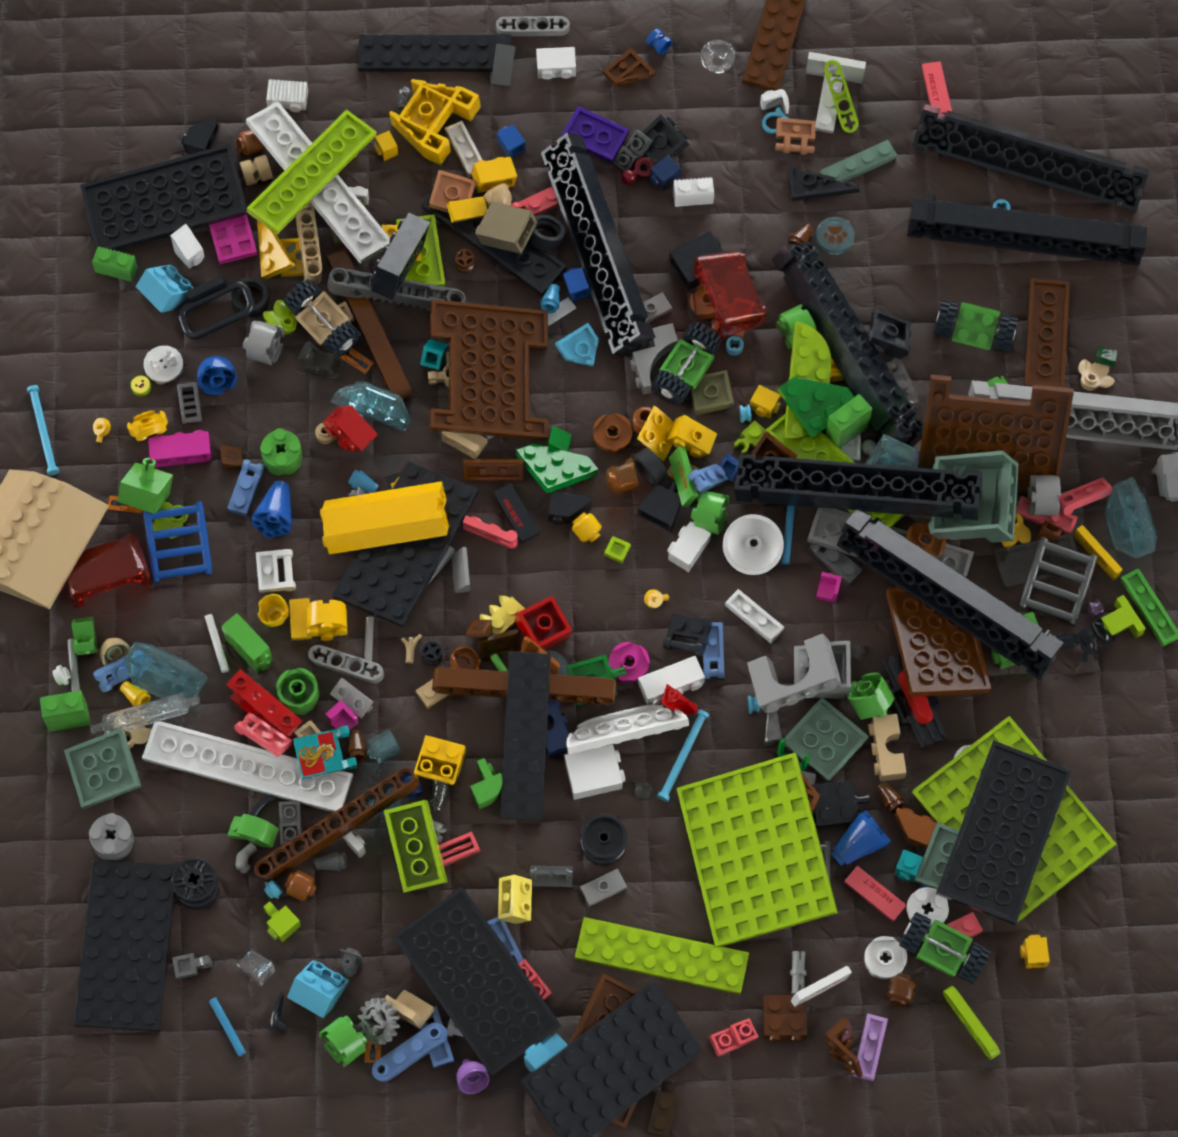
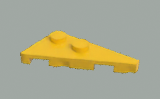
M257 220L261 277L269 279L294 268L295 263L287 256L288 252L283 248L278 236Z

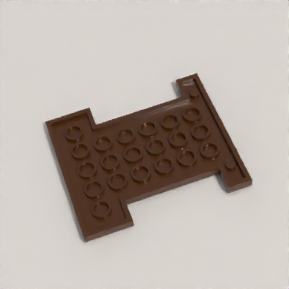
M432 299L430 302V339L449 340V410L430 409L429 430L547 441L548 419L529 417V348L547 349L548 311Z
M931 375L917 468L933 469L935 457L1004 451L1019 464L1017 493L1027 494V488L1030 487V475H1055L1059 477L1074 389L1033 385L1030 402L952 395L949 394L951 376Z

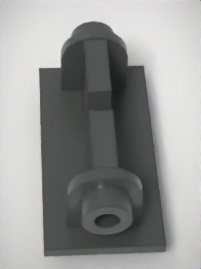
M531 866L530 879L532 880V886L572 887L573 866Z
M340 949L342 956L341 964L344 968L343 972L345 976L352 977L355 975L358 966L363 967L362 957L359 951L355 949Z

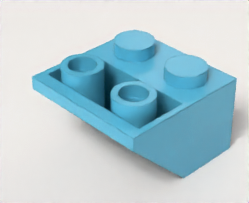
M171 264L146 269L136 285V288L161 313L177 308L188 299L186 292L194 288L178 272L177 268Z
M312 960L295 977L287 998L324 1018L333 1009L349 980L340 973L325 967L322 963Z

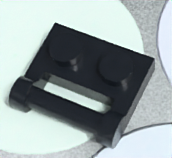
M672 614L667 636L663 641V648L668 650L672 648L695 652L696 655H703L712 627V621ZM675 636L699 641L697 644L675 641Z

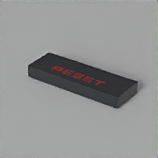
M511 483L493 492L494 497L512 528L517 533L521 543L540 535L539 530Z

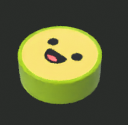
M143 375L134 377L131 381L132 392L137 396L147 395L151 390L150 380Z

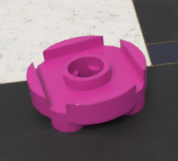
M623 642L614 647L609 657V665L613 670L624 666L627 674L616 677L620 683L637 682L639 677L648 673L650 660L644 647L633 644V642ZM626 658H629L630 661H635L631 667L624 665Z

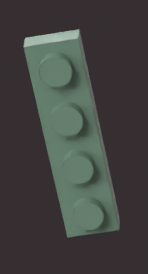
M886 140L820 170V174L834 177L836 181L846 182L896 159L897 154L889 140Z

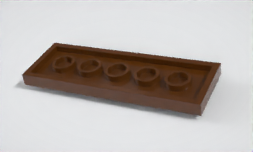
M766 0L742 84L773 91L781 88L806 0Z
M1030 279L1024 386L1041 385L1061 388L1065 386L1070 282Z

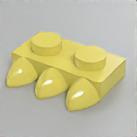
M499 596L501 607L489 605L491 617L480 614V620H492V635L507 632L515 624L514 619L517 613L525 609L513 597Z

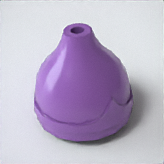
M464 1059L462 1066L457 1072L458 1087L466 1094L479 1093L487 1087L490 1081L489 1073L483 1064L471 1061L470 1059Z

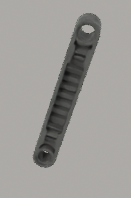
M344 268L333 269L329 274L327 283L328 290L335 295L351 298L365 297L366 299L373 297L375 301L379 298L382 302L388 300L389 303L395 301L397 305L404 303L405 306L411 304L414 308L416 306H419L420 309L425 307L428 311H430L432 299L464 303L466 300L465 294L461 290L404 280L396 296L391 300L371 291L373 285L370 282L372 273Z

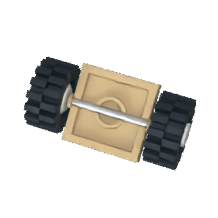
M306 279L301 284L298 283L297 287H293L292 291L285 297L284 303L296 315V320L333 357L340 358L342 355L344 356L347 351L349 352L352 347H355V343H358L359 338H361V333L351 324L350 318L325 291L321 293V290L312 280Z

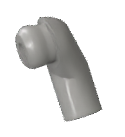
M252 843L238 852L236 856L235 866L243 874L250 870L248 858L258 851Z

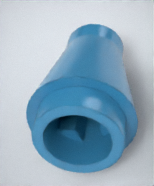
M551 284L540 302L541 309L548 311L549 314H553L559 309L560 287L558 285Z
M355 470L348 481V484L352 485L351 488L358 489L360 487L366 493H374L379 487L362 470L360 472Z

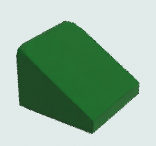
M552 427L548 447L568 452L572 434L557 427Z

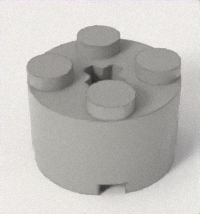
M253 321L250 326L249 337H246L243 342V349H246L247 358L268 365H272L271 362L276 363L283 344L280 343V338H284V329L265 322Z
M1030 475V487L1027 488V498L1031 499V503L1028 505V514L1040 516L1059 515L1060 478L1055 475Z
M113 813L98 818L89 830L91 845L95 853L103 860H122L133 849V832L128 822L121 816Z

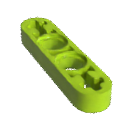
M834 59L829 60L824 66L826 80L841 127L845 132L852 133L856 131L859 125L856 111L840 63ZM831 63H833V66L838 67L835 73L836 76L840 74L841 78H835L830 81V78H833V74L827 69ZM835 82L843 83V91L835 92L833 84ZM842 100H847L850 104L849 109L846 111L839 108V102ZM853 112V115H849L850 120L855 121L852 129L849 126H845L847 118L846 116L842 118L841 114Z
M950 986L944 990L943 995L985 1055L990 1060L1000 1055L998 1046L954 986Z

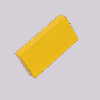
M484 196L447 203L451 222L483 218L487 210Z
M310 598L289 600L292 640L312 639V636L306 635V606L310 603Z

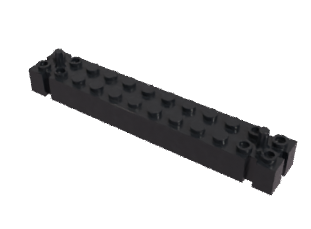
M925 104L919 121V124L923 125V127H918L912 146L926 150L929 146L936 147L935 152L1109 204L1114 205L1116 200L1122 202L1123 208L1137 211L1142 191L1138 189L1144 190L1149 169L1134 165L1133 169L1126 168V162L952 111H947L945 115L939 113L940 108Z
M567 132L556 140L557 146H548L541 152V156L545 166L551 169L548 175L603 329L606 334L611 336L608 342L612 354L628 357L639 349V344L645 345L654 339L655 334L651 323H646L645 321L648 315L589 155L584 154L587 147L583 136Z
M929 194L928 199L924 197L913 198L907 230L908 237L922 238L926 236L932 240L1114 263L1116 261H1124V264L1138 266L1146 249L1147 227H1142L1139 224H1133L1129 227L1130 220L1127 218L1122 219V223H1110L1099 219L1086 220L1081 217L1070 218L1059 214L1046 215L1042 212L1030 213L1019 209L1006 210L1002 207L990 208L984 205H967L963 202L950 203L945 200H937L935 203L936 196L934 194Z
M811 242L800 243L799 245H784L772 258V261L778 271H783L785 275L783 279L798 304L803 305L802 310H807L811 315L816 331L826 341L832 360L854 396L856 397L860 394L872 407L870 422L876 432L880 431L882 434L880 439L888 451L898 450L900 447H914L922 439L924 425L921 420L914 417L918 410L909 403L904 395V391L900 388L894 375L885 364L883 357L879 354L874 344L869 342V336L864 326L850 307L845 295L841 292L835 279L828 271L826 264L816 257L819 249L812 245Z
M740 454L738 463L739 475H736L734 491L736 501L752 502L753 498H758L760 503L842 510H856L859 507L867 512L954 518V514H961L962 519L978 520L983 480L982 473L966 471L965 476L958 475V471L770 456H764L763 460H757L756 455Z
M858 507L845 522L842 530L843 533L837 542L838 547L849 554L853 552L857 555L856 559L1017 666L1023 665L1027 668L1026 672L1038 680H1041L1050 669L1063 645V642L1052 635L1050 630L1046 629L1042 633V628L1039 625L1028 620L1021 613L1016 612L986 590L972 583L971 580L957 573L953 568L948 567L936 557L922 550L918 545L904 538L903 535L889 528L885 523H882L879 517L872 520V516L868 512Z

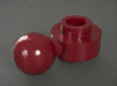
M646 157L638 159L634 165V170H625L622 173V182L626 185H632L635 183L637 176L641 178L650 176V168L654 166L652 160ZM645 165L647 167V170L642 171L640 169V166Z

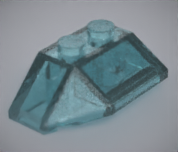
M359 381L338 389L330 401L339 406L352 405L359 414L401 431H405L411 422L402 397L367 382Z
M1131 477L1114 484L1113 492L1105 509V515L1115 549L1135 559L1155 552L1157 534L1148 502L1135 479Z
M134 642L125 658L132 684L168 701L198 695L208 676L188 661L152 644Z

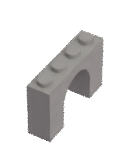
M824 634L804 641L810 662L809 671L805 678L795 685L784 686L778 683L773 662L767 656L747 662L758 705L765 713L775 712L780 707L786 705H794L801 699L815 697L817 693L831 691L836 686L842 684L830 641Z

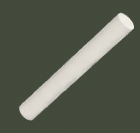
M208 614L205 616V621L221 672L225 673L229 671L227 660L213 615Z

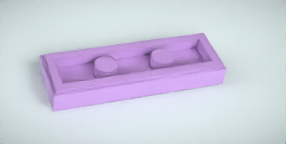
M868 1013L857 1058L863 1073L861 1079L874 1081L888 1019Z

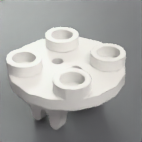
M158 346L147 353L144 359V370L151 380L157 384H164L175 380L183 372V359L175 348Z

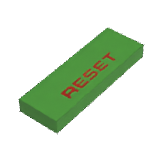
M679 446L671 454L669 460L681 504L684 507H689L699 495L696 484L687 477L692 470L686 449Z

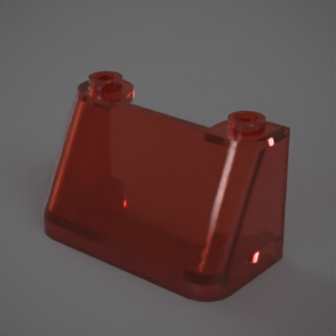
M739 250L698 256L695 258L692 268L695 276H700L699 280L703 282L715 313V321L718 322L720 327L717 328L720 339L763 325L765 317L768 316L766 307L761 305L746 268V257Z
M127 534L122 539L84 550L66 580L74 608L85 606L84 600L87 597L91 600L93 599L92 595L131 583L132 587L136 586L135 582H141L143 587L153 584L139 538L133 536V534Z

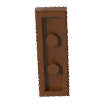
M463 459V480L523 481V459Z

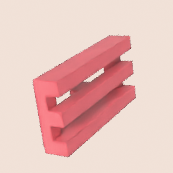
M472 831L439 845L441 851L471 839L468 843L441 853L444 866L480 852ZM474 846V848H472V849H469V850L464 851V852H462V853H460V854H457V855H455V856H452V857H450V858H447V859L443 860V858H445V857H447V856H450V855H452V854H455V853L460 852V851H462V850H464V849H467V848H469V847Z

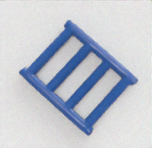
M202 501L196 502L192 506L158 510L156 514L143 510L153 583L159 582L163 578L203 572L208 575L212 574ZM196 513L198 525L153 531V519ZM199 533L200 545L156 551L155 539ZM202 553V565L159 571L157 559Z

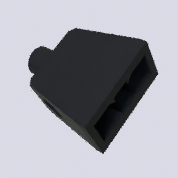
M670 481L667 488L656 485L639 505L637 515L671 532L682 505L677 494L676 482Z

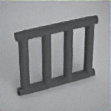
M1041 537L1019 607L1026 608L1027 606L1067 620L1069 624L1075 626L1098 556L1093 554L1088 556L1048 542L1047 538ZM1045 549L1086 563L1084 575L1042 561ZM1039 568L1080 582L1078 594L1035 580ZM1033 587L1074 601L1072 613L1029 599Z

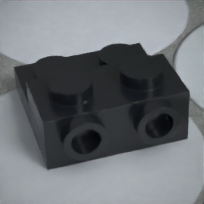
M661 114L642 132L652 140L645 154L655 165L668 155L670 158L673 156L677 157L689 145L686 141L689 137L681 129L677 131L674 128L676 124L669 116L665 119Z
M874 309L871 313L869 342L884 347L883 354L902 360L904 356L909 354L911 348L909 345L912 333L910 331V322Z

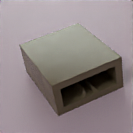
M491 202L475 234L482 245L521 254L538 221L530 210Z

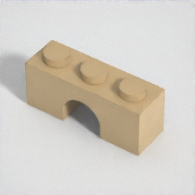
M897 714L885 715L880 718L872 717L871 724H868L869 736H873L874 743H871L872 755H876L877 763H874L875 775H879L880 782L905 779L906 766L904 754L891 753L885 745L889 741L899 739L900 728Z

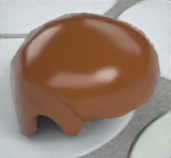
M466 646L454 650L450 657L451 668L479 670L481 660L477 652Z

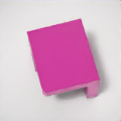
M822 572L816 599L836 603L842 576Z
M341 700L325 714L326 720L335 729L348 725L350 732L358 724L357 716Z

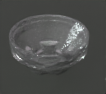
M712 40L703 46L701 62L707 70L714 73H722L729 70L734 64L735 50L728 42ZM718 57L723 60V63L721 65H714L712 60Z

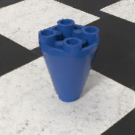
M284 481L274 482L252 516L251 525L262 532L265 538L272 539L274 536L290 534L292 527L289 485Z
M865 810L856 817L831 854L842 866L845 863H852L885 848L891 840Z

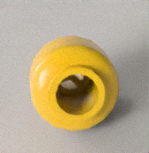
M584 512L572 522L574 524L572 531L581 542L589 540L592 543L601 536L598 532L602 526L591 513L586 514Z

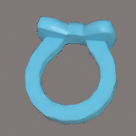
M779 107L776 108V112H770L763 117L762 127L769 134H776V129H770L766 125V121L769 118H788Z

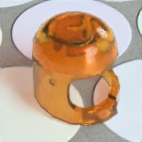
M631 457L625 459L624 465L619 467L613 465L607 469L605 474L606 482L612 492L623 493L639 487L634 461Z

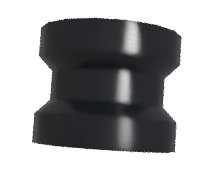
M435 641L426 642L422 647L423 661L432 666L439 664L443 656L441 645Z

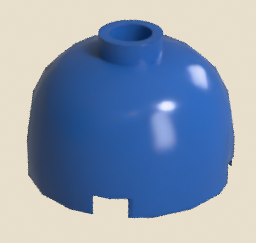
M208 357L201 362L197 369V384L207 394H224L223 390L229 388L232 390L237 383L236 370L233 364L225 357Z

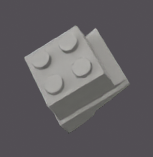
M1171 452L1172 454L1161 455L1157 459V464L1151 470V475H1157L1159 496L1166 497V500L1178 501V452Z
M850 641L830 642L842 684L836 686L831 691L817 693L812 698L844 699L845 695L850 693ZM805 645L794 646L795 685L802 681L809 671L810 662Z

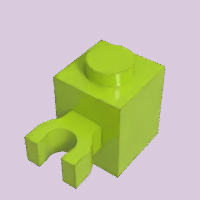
M270 901L264 906L265 912L271 917L266 922L269 928L267 932L274 940L278 938L281 942H284L301 927L300 920L287 906H284L280 911Z

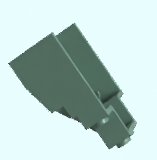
M1004 451L935 457L933 469L958 471V475L965 476L966 471L982 473L983 487L978 520L962 519L961 514H954V518L909 516L916 522L929 520L930 534L938 540L986 538L991 543L1014 541L1019 464Z

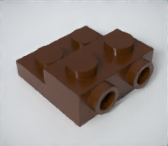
M763 995L764 1039H769L770 1042H780L781 1039H790L791 1042H802L803 1039H806V1001L794 1007L791 1002L794 995Z

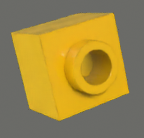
M390 131L375 137L376 144L374 149L378 156H382L384 161L398 155V146Z

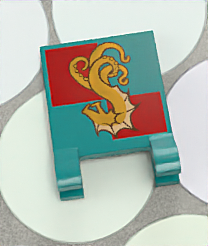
M348 725L293 739L302 779L357 768L355 757L343 760L338 738L349 737Z

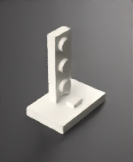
M809 52L806 74L824 77L815 131L833 134L837 111L824 73L825 63L832 59L837 60L842 67L846 81L862 84L866 62ZM833 63L827 69L833 74V78H830V81L835 78H841L840 74L836 76L835 70L838 67L833 66ZM835 82L833 84L834 91L841 92L843 83Z

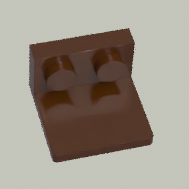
M843 1017L825 1034L828 1042L826 1044L830 1049V1056L838 1062L840 1060L848 1073L851 1075L855 1074L861 1078L863 1073L859 1059L848 1050L854 1040L851 1025Z

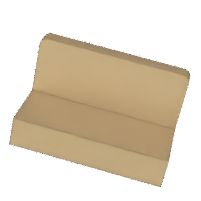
M445 431L441 433L443 442L473 459L478 458L488 443L486 438L478 434Z
M403 990L396 1000L388 995L385 997L386 1002H392L391 1008H397L395 1015L418 1029L422 1028L435 1010L433 1006L406 990Z

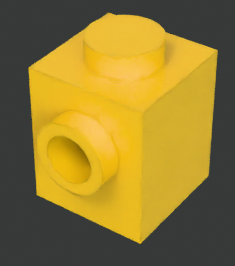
M759 385L750 400V409L755 411L760 417L771 419L773 413L777 414L782 405L779 402L780 394Z
M1031 935L1024 940L1023 945H1020L1021 958L1025 959V968L1048 966L1050 961L1047 937L1041 938L1040 935Z

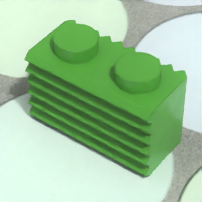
M100 246L97 247L92 261L96 273L131 282L138 268L134 255L123 254V252L108 250V248L105 249Z

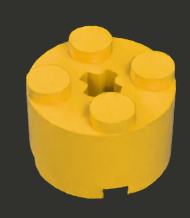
M318 600L307 604V636L321 637L322 641H331L334 636L347 634V609L345 603L329 600V603L323 604V600Z

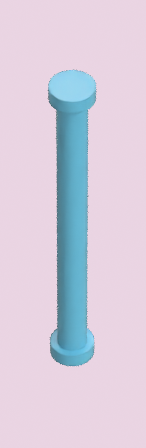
M32 385L27 388V393L30 394L48 466L47 474L56 475L59 473V468L55 464L38 395L39 387Z
M698 710L696 713L697 718L662 791L657 795L663 801H669L671 789L704 720L709 717V714L703 710Z

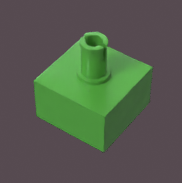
M145 458L142 462L143 465L135 463L120 482L118 502L156 514L170 495L173 475L154 469L156 461L152 459L150 464L151 458Z

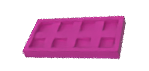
M247 215L209 225L220 265L258 255Z

